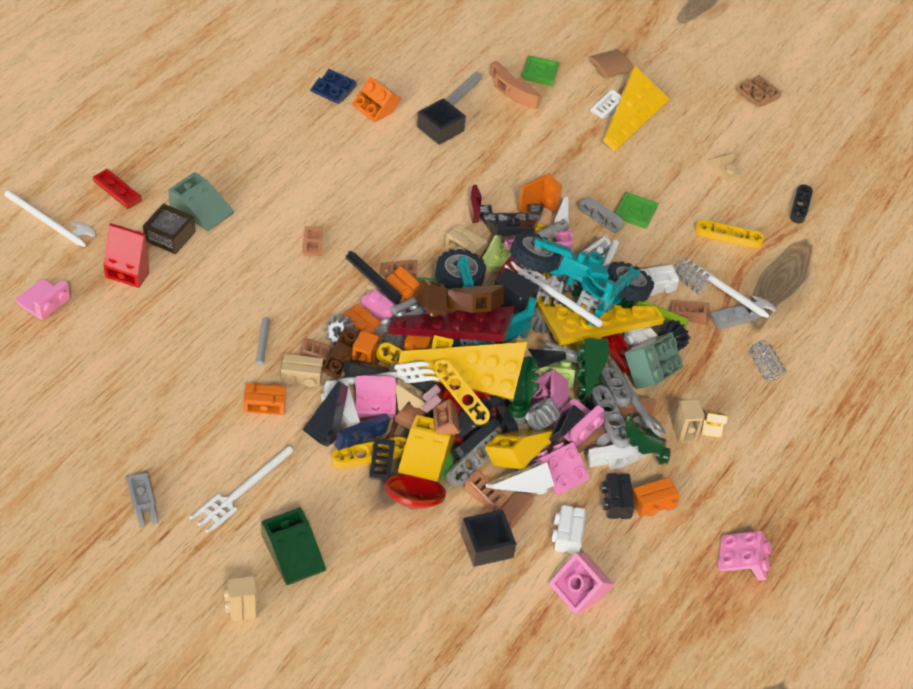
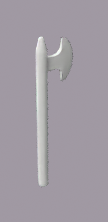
M10 190L5 192L7 198L77 245L86 246L80 238L83 235H89L93 238L96 236L95 231L90 226L81 222H73L72 224L77 229L71 232Z
M686 259L684 261L685 266L758 315L766 318L769 317L763 308L776 311L774 305L758 296H752L757 301L752 302L691 260Z

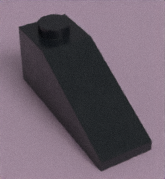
M337 381L303 429L314 440L326 447L334 443L341 427L349 387L340 381Z

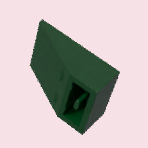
M584 339L579 348L576 349L575 358L576 361H579V368L576 369V380H579V387H577L576 394L577 399H580L582 404L589 398L609 358L608 339Z
M301 507L261 521V536L286 586L326 571L311 526Z

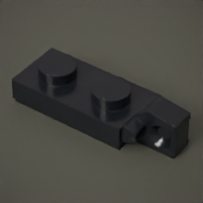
M497 395L489 401L486 398L480 400L488 409L490 417L495 413L493 408L501 402ZM477 403L469 412L472 413L474 410L477 413L476 420L481 419L483 421L485 420L484 415L486 413H480L477 410V407L480 406ZM463 411L458 415L460 433L455 435L460 439L479 425H476L466 412Z

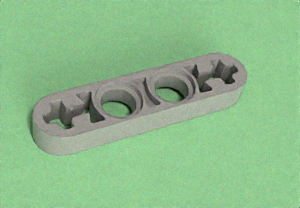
M602 385L595 386L591 395L594 406L599 405L602 408L610 407L612 411H604L603 422L612 443L619 448L627 447L630 444V439L626 438L627 432L624 431L626 427L625 421L609 389ZM616 421L619 425L613 426L609 422Z
M497 432L489 434L448 470L446 480L450 486L458 487L463 485L490 458L484 446L498 435ZM478 448L483 451V458L478 456ZM466 460H469L471 462V470L466 468ZM461 472L462 474H460V475L457 477V480H456V479H455L456 473Z

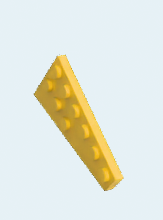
M636 66L631 70V75L619 99L616 111L612 116V121L602 140L614 152L670 100Z
M538 303L537 307L560 346L580 342L584 339H594L660 325L664 322V317L656 306L622 308L621 305H615L614 308L599 318L603 321L601 327L589 325L587 319L569 307H563L562 304H555V307L545 306V303ZM581 304V307L586 309L587 305ZM591 307L589 312L593 314L596 309Z
M527 342L401 351L398 364L423 361L429 363L430 366H419L420 369L426 368L434 371V364L438 360L444 359L450 362L472 391L492 396L497 395V397L513 401ZM440 364L438 372H443L447 378L443 379L446 382L450 376L455 374L452 372L449 375L446 371L448 366ZM435 373L424 374L425 376H436ZM453 379L449 385L461 387V382Z

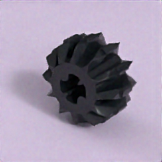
M669 320L659 328L658 336L669 332L673 333L678 351L684 349L689 344L688 340L691 338L687 334L689 330H686L685 324L681 325L679 320Z

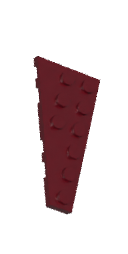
M515 306L498 307L491 312H447L446 316L439 315V317H433L428 314L394 317L388 326V333L434 337L436 335L454 339L504 342L515 315Z

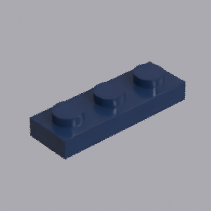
M385 413L338 431L334 446L340 451L360 442H366L373 437L381 436L387 432L391 418Z

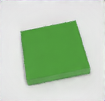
M528 56L521 77L526 81L553 86L559 62Z
M626 192L615 214L620 216L625 222L647 229L659 203Z

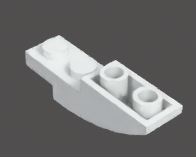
M659 429L652 430L657 436L661 437L662 432ZM612 444L589 449L586 462L589 468L608 464L610 470L630 465L648 454L639 453V446L632 447L629 444L625 448H619Z

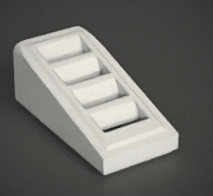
M613 89L610 90L590 111L602 120L616 111L621 95Z
M564 197L554 224L562 219L569 223L568 197Z

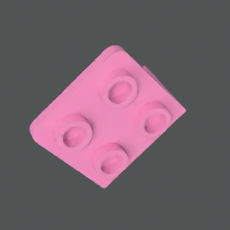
M42 279L17 297L16 302L43 321L70 300L69 286L64 280H61L54 286Z
M388 375L356 376L355 408L358 417L375 418L386 413L390 418H395L396 378Z
M572 399L559 410V413L561 415L562 411L573 405H576L585 413L584 417L563 436L570 443L574 442L577 447L603 424L604 409L598 405L591 411L578 400ZM559 417L555 422L549 425L551 428L554 429Z
M564 442L553 446V451L549 453L547 450L542 451L537 456V459L531 461L532 464L536 462H546L548 464L554 483L552 488L555 494H561L589 479V474L574 442L564 445Z
M762 531L724 535L721 538L718 568L720 571L752 569L758 581L766 580L767 571L770 570L769 554L772 552L771 543L766 540Z

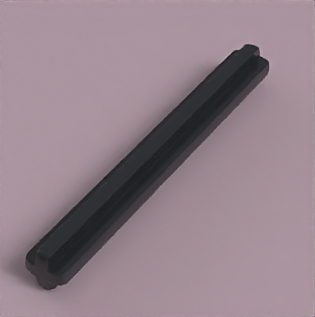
M349 251L346 259L392 302L400 303L402 295L355 252Z

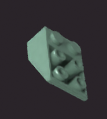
M193 172L168 189L170 206L194 216L195 223L206 231H210L234 214L233 209L208 180L196 172Z
M672 332L656 337L624 352L636 389L656 386L683 368L682 358L679 355L677 342Z

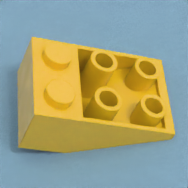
M416 415L408 435L398 473L438 482L453 446L455 434H436L433 418Z
M533 428L498 434L484 447L493 466L523 469L528 466V463L534 457L541 453L545 446L551 443L549 438L553 430H533Z

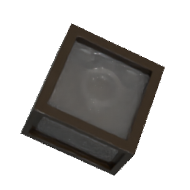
M164 203L143 225V233L146 235L147 243L175 255L196 232L194 216Z

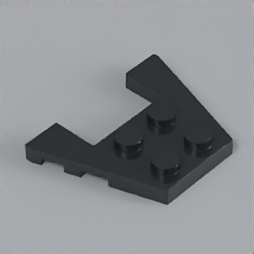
M528 204V212L493 213L491 205H479L481 209L480 218L497 235L503 237L517 235L521 232H532L534 234L544 211V204Z

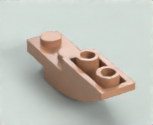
M498 61L492 62L490 75L495 79L494 87L510 99L527 107L538 109L540 102L539 93L522 77L516 79Z

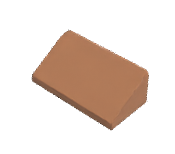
M448 399L437 404L433 408L436 434L460 433L458 412L452 400Z
M515 492L502 509L511 530L533 504V495Z

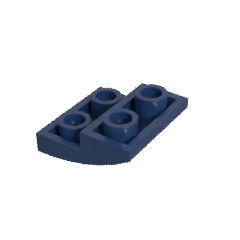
M328 69L322 78L316 80L310 91L340 104L354 90L357 82Z

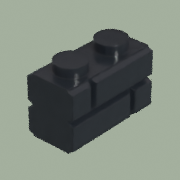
M607 473L605 480L601 481V493H605L602 503L603 510H607L608 519H631L635 508L630 474Z

